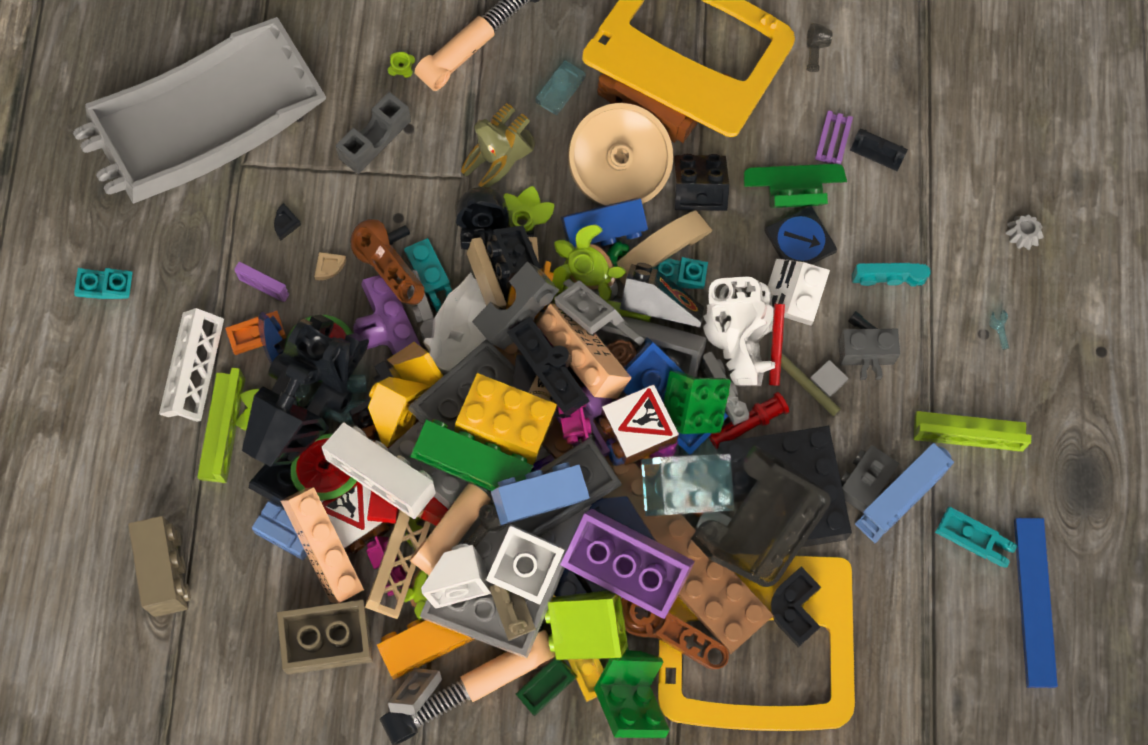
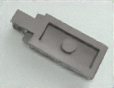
M712 351L704 354L701 364L704 376L706 378H726L722 361L720 359L716 360ZM731 381L725 411L733 425L748 420L749 412L746 403L738 400L736 387Z

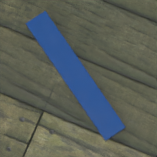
M1016 518L1014 520V530L1017 546L1016 557L1026 688H1056L1058 684L1044 518Z

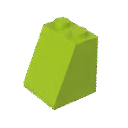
M606 590L553 597L548 603L545 620L546 623H551L552 634L549 635V647L551 652H555L556 660L620 658L623 656L628 647L621 596Z

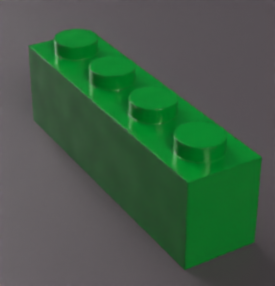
M435 419L425 421L410 455L411 458L489 491L498 488V482L515 477L516 482L526 480L525 475L530 473L533 467L521 455L512 454L510 456L501 452L499 446L489 442H485L484 445L475 441L473 435L464 431L456 433L447 429V424Z

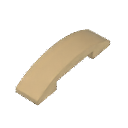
M696 210L674 220L646 238L617 262L618 266L626 270V274L619 280L625 286L631 264L646 263L654 268L688 244L692 246L712 232V229Z

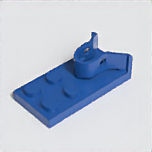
M646 337L644 340L645 346L624 367L632 378L623 391L627 395H631L654 385L664 403L669 372H684L653 341ZM726 413L724 414V420L728 417ZM678 432L677 441L691 455L711 433L682 434Z

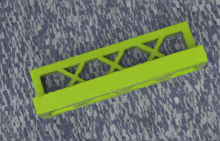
M231 368L230 374L216 373L197 476L199 480L227 483L237 428L236 421L239 417L242 401L240 394L243 393L245 377L239 368Z
M921 411L915 413L914 440L1021 452L1031 444L1032 435L1026 434V422Z

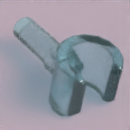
M1002 310L1001 320H997L994 312H992L989 325L997 330L1002 349H1009L1004 327L1008 314Z

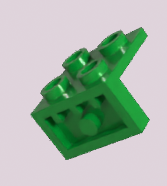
M670 371L663 404L677 432L682 434L720 433L724 422L731 380L727 378H696L679 371Z

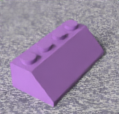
M590 509L584 513L560 565L665 619L695 561L594 509Z

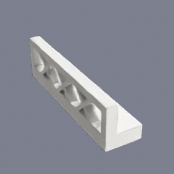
M197 308L183 312L160 407V415L168 418L179 415L196 422L201 421L224 322L223 318ZM204 320L214 323L212 334L206 336L202 328ZM201 344L204 345L207 351V358L202 362L196 354L197 347ZM197 369L202 379L201 384L194 387L190 377L191 373ZM190 395L196 403L194 413L183 409L185 398Z

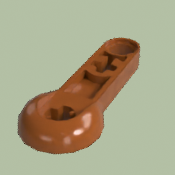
M367 219L360 222L355 227L350 240L351 249L355 257L364 263L372 265L401 302L412 305L420 303L424 297V286L392 245L389 244L384 224L376 219ZM413 285L414 294L409 299L407 292L409 287Z
M623 597L621 598L625 628L628 633L638 637L658 638L711 670L720 669L728 663L729 653L726 647L670 612L663 619L645 610V612H648V616L638 619L635 616L638 612H634L635 607L639 608L640 606ZM695 636L693 641L700 646L704 645L705 642L708 643L702 650L701 656L697 655L701 651L695 646L689 649L686 648L687 642L684 640V637ZM712 648L718 649L722 654V660L717 665L711 664L708 660L707 655Z

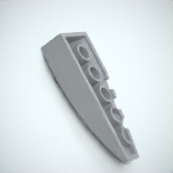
M621 316L644 339L648 337L685 374L697 378L705 351L706 337ZM608 322L595 332L605 346L622 339L631 342L637 354L645 346V342L640 345L611 322Z

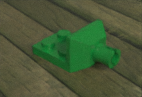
M627 647L622 657L609 659L594 690L615 738H666L670 729L650 687L663 664L662 658L642 651L629 650Z

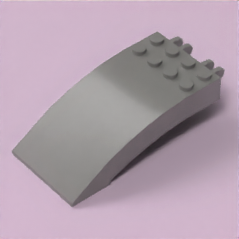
M276 17L231 33L229 38L208 51L155 78L86 103L87 124L75 129L73 135L77 140L91 137L80 144L83 152L88 153L102 148L111 165L100 169L96 174L99 181L103 182L118 177L105 184L104 190L106 194L109 195L126 190L134 204L203 176L251 151L326 100V96L280 20Z

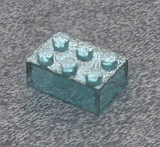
M730 454L641 459L645 516L735 511Z

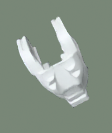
M752 277L720 278L713 281L709 287L707 314L703 316L707 323L703 326L708 341L714 346L723 349L724 359L730 360L726 365L729 371H733L730 377L734 385L739 387L761 386L764 372L775 368V362L761 360L760 345L757 343L766 334L772 332L774 307L772 306L771 289L766 284ZM720 284H726V285L721 289L720 295H719V298H718V297L716 296V293H715V292H716V288H717ZM747 287L746 292L751 293V297L747 296L743 288ZM735 289H737V291H738V292H736L737 297H738V298H736V299H734ZM729 290V294L725 298L726 292Z

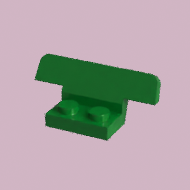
M840 164L748 168L744 172V187H769L771 208L828 204V195L823 193L822 184L847 182L844 167Z

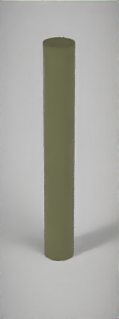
M782 353L781 367L833 417L837 415L841 408Z

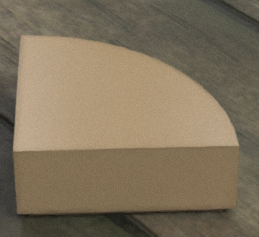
M319 252L314 276L315 280H326L337 275L346 263V256Z

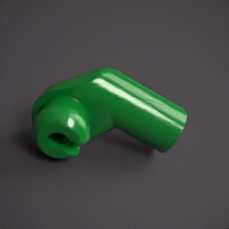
M621 241L613 243L606 253L612 261L613 267L618 266V256L622 258L629 252V246L622 244Z

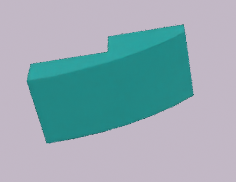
M684 257L680 261L667 258L652 269L659 270L680 288L704 289L708 262Z
M78 268L74 296L97 299H127L130 296L133 272L105 268V271Z

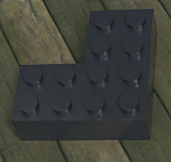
M829 425L719 443L717 454L727 504L768 498L783 493L792 549L846 541L852 534Z

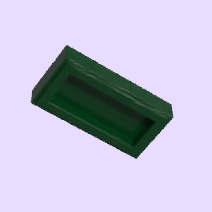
M555 657L526 683L516 695L532 715L535 716L578 676L564 660H556Z

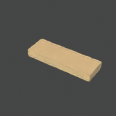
M474 238L471 240L467 256L486 306L492 302L505 309L507 303L483 240L481 238Z

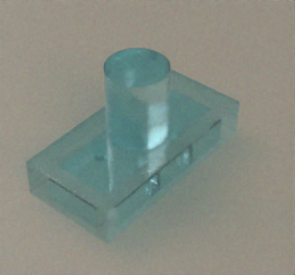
M564 60L536 96V103L557 116L586 78V73Z

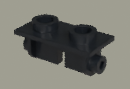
M860 128L850 151L898 172L908 149Z

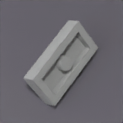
M414 668L388 701L390 712L416 715L442 681L440 671Z

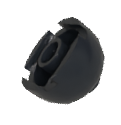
M489 187L472 188L465 192L458 201L456 224L461 227V231L485 228V231L488 228H492V230L507 228L509 210L504 197L498 191Z

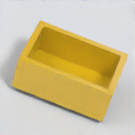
M477 373L456 420L454 432H467L475 437L474 440L484 445L485 442L493 443L501 448V452L510 456L512 454L521 455L528 460L527 463L534 465L553 419L557 404Z

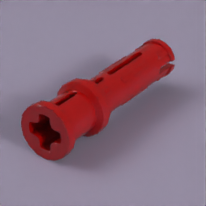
M775 392L773 397L767 401L753 405L752 410L749 412L748 420L733 425L731 421L722 427L720 433H711L709 439L715 449H718L720 442L733 440L758 425H769L770 420L781 414H788L790 412L789 407L783 396L779 392Z

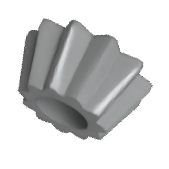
M1029 214L1015 216L1014 221L1007 223L1010 229L1006 231V234L1011 236L1009 242L1016 243L1018 249L1024 246L1027 250H1030L1032 245L1039 246V239L1043 238L1041 231L1043 226L1037 221L1036 217L1031 218Z

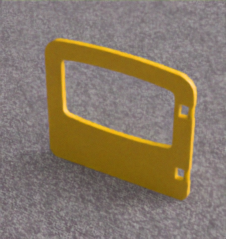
M619 0L599 27L593 39L590 40L583 50V62L728 137H734L739 134L790 53L795 41L794 32L787 24L746 0H701L755 28L771 40L770 45L749 78L745 81H739L682 56L631 26L629 22L645 0ZM603 35L610 38L606 45L598 42Z
M717 553L770 612L771 601L777 588L801 566L821 586V589L803 604L802 608L819 626H823L829 631L830 701L826 704L807 706H751L688 699L683 696L681 690L682 653L659 640V657L662 658L663 664L658 675V703L664 716L676 723L763 731L836 729L846 724L852 717L855 707L852 568L849 561L838 557ZM677 596L669 612L684 622L698 621L699 619ZM666 668H676L675 684H666Z

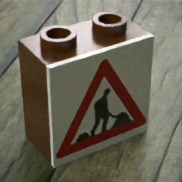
M654 385L602 407V418L599 419V423L603 432L610 434L614 442L611 443L614 455L617 459L622 458L625 466L677 443L679 434Z
M358 481L345 494L330 500H320L346 554L350 552L355 554L361 551L366 546L365 542L374 536H383L390 530L389 526L392 525V523L367 521L371 490Z

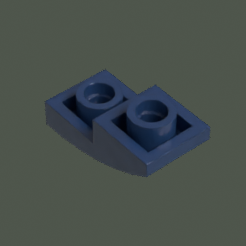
M261 312L258 316L260 338L266 356L272 364L275 357L283 352L282 348L277 344L283 340L278 333L282 328L274 316L269 318L264 312Z

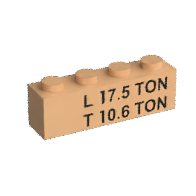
M550 303L536 325L554 347L561 345L569 351L572 357L571 369L594 397L617 399L632 377L595 333L591 335L558 308L556 304Z
M305 488L283 499L281 503L329 601L341 603L363 591L361 582L315 488Z

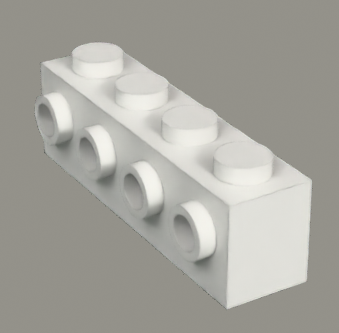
M343 422L322 446L324 456L328 462L413 519L419 515L436 494L433 478L423 470L418 472L411 467V464L400 455L394 456L383 443L377 440L375 442L371 441L356 426L352 428Z

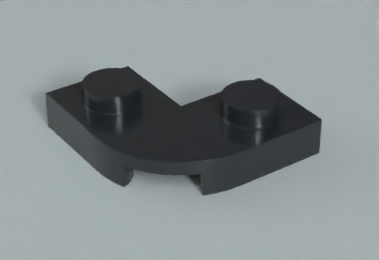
M802 566L777 588L771 601V613L775 623L798 648L820 629V626L802 608V605L821 589V586Z

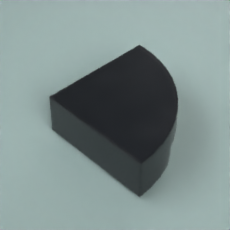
M284 203L278 208L274 221V228L280 241L301 226V222Z

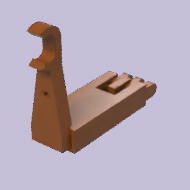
M605 74L599 76L597 89L599 96L609 101L610 104L627 103L649 111L663 124L673 143L677 140L684 143L698 123V121Z

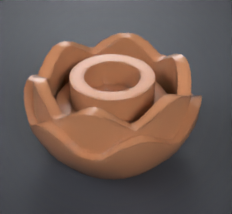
M619 339L606 346L623 368L637 355L636 349L629 341Z

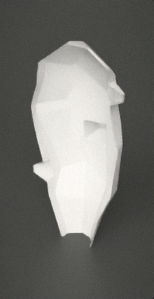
M471 272L457 288L448 294L433 320L432 338H425L423 342L443 375L448 373L486 339L472 322L486 307L477 280L473 278Z

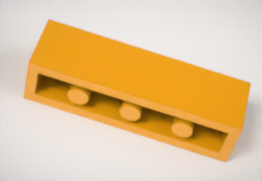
M418 619L406 626L407 630L399 634L395 631L381 638L382 642L377 644V647L391 677L395 680L413 671L414 668H419L475 639L432 622Z

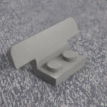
M568 279L563 283L568 289L554 298L556 306L591 335L608 322H611L640 345L644 342L645 339L633 330L612 306L581 281L574 283Z

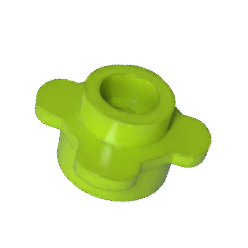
M405 52L391 54V66L388 67V74L391 76L403 75L405 78L411 77L413 74L412 64L415 63L414 56Z

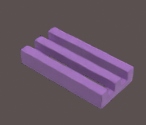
M832 111L827 112L815 160L841 165L853 119L852 116L846 118L842 117L843 114L840 113L834 115ZM830 121H833L835 126L828 153L825 156L822 155ZM840 124H845L837 158H833L832 155Z
M238 262L234 270L240 281L281 302L286 301L289 293L285 284L241 262Z

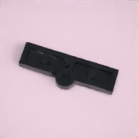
M530 316L507 332L566 418L590 401L567 369L572 362L569 351L561 345L552 348Z

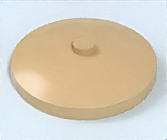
M614 103L595 109L579 123L569 143L568 164L577 187L593 202L606 206L640 198L642 204L654 198L665 186L672 170L673 148L667 130L652 113L636 105Z

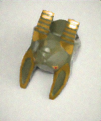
M507 103L493 116L491 122L487 119H479L474 125L478 144L468 155L462 166L461 173L467 177L485 161L492 164L489 171L478 184L479 187H490L509 172L516 161L528 155L535 147V139L530 131L523 130L530 122L524 114L521 113L509 127L505 126L506 121L515 111Z

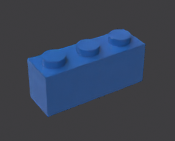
M640 198L561 216L566 241L573 244L574 247L577 246L576 234L588 225L595 224L602 228V232L595 236L590 243L601 242V246L616 243L617 237L625 235L627 240L641 237V232L648 230Z

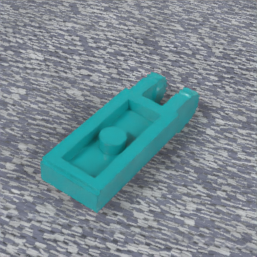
M426 238L404 248V252L412 269L418 273L420 281L424 286L426 297H429L434 309L438 312L442 304L435 293L444 290L447 298L448 294L452 292V288L429 239Z
M859 263L852 273V283L872 286L876 283L887 282V285L896 286L906 282L911 287L922 286L927 281V278H929L931 270L923 263Z
M949 506L935 533L984 559L987 558L992 563L1003 568L1008 567L1010 561L1005 556L991 550L994 543L1005 551L1012 553L1017 548L1015 543L999 535V532Z

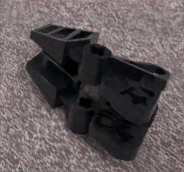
M321 314L311 316L310 321L305 318L301 319L291 332L282 354L275 357L270 365L268 375L277 380L272 390L262 386L254 395L242 451L268 466L290 465L329 429V426L323 420L328 408L341 414L348 407L352 398V392L347 390V381L365 354L369 340L357 333L346 335L345 339L330 338L329 335L332 332L334 321ZM319 380L323 382L307 410L293 404L300 383L308 385L319 382Z

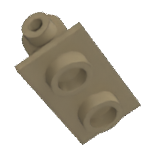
M497 585L489 587L508 640L536 630L524 597Z

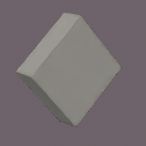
M830 360L810 377V380L829 398L849 379Z

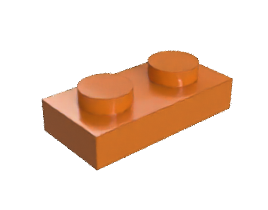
M278 311L266 314L269 318L272 316L276 318L282 328L278 333L282 339L287 338ZM258 317L225 328L235 355L263 346L259 333Z

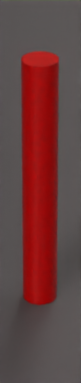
M774 304L770 361L775 362V368L771 369L769 374V385L780 386L785 304Z

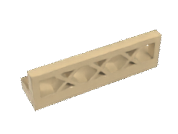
M400 509L365 605L367 609L395 619L399 617L416 565L412 562L408 567L406 562L410 561L413 554L404 558L399 549L402 542L410 539L416 551L426 539L431 524L425 521L422 529L412 532L408 524L410 516ZM424 510L417 517L421 518ZM420 535L419 540L417 542L415 536ZM402 565L406 578L395 584L390 575L391 570L396 566ZM402 586L401 592L399 593L397 588ZM391 590L397 599L395 609L380 604L383 594Z

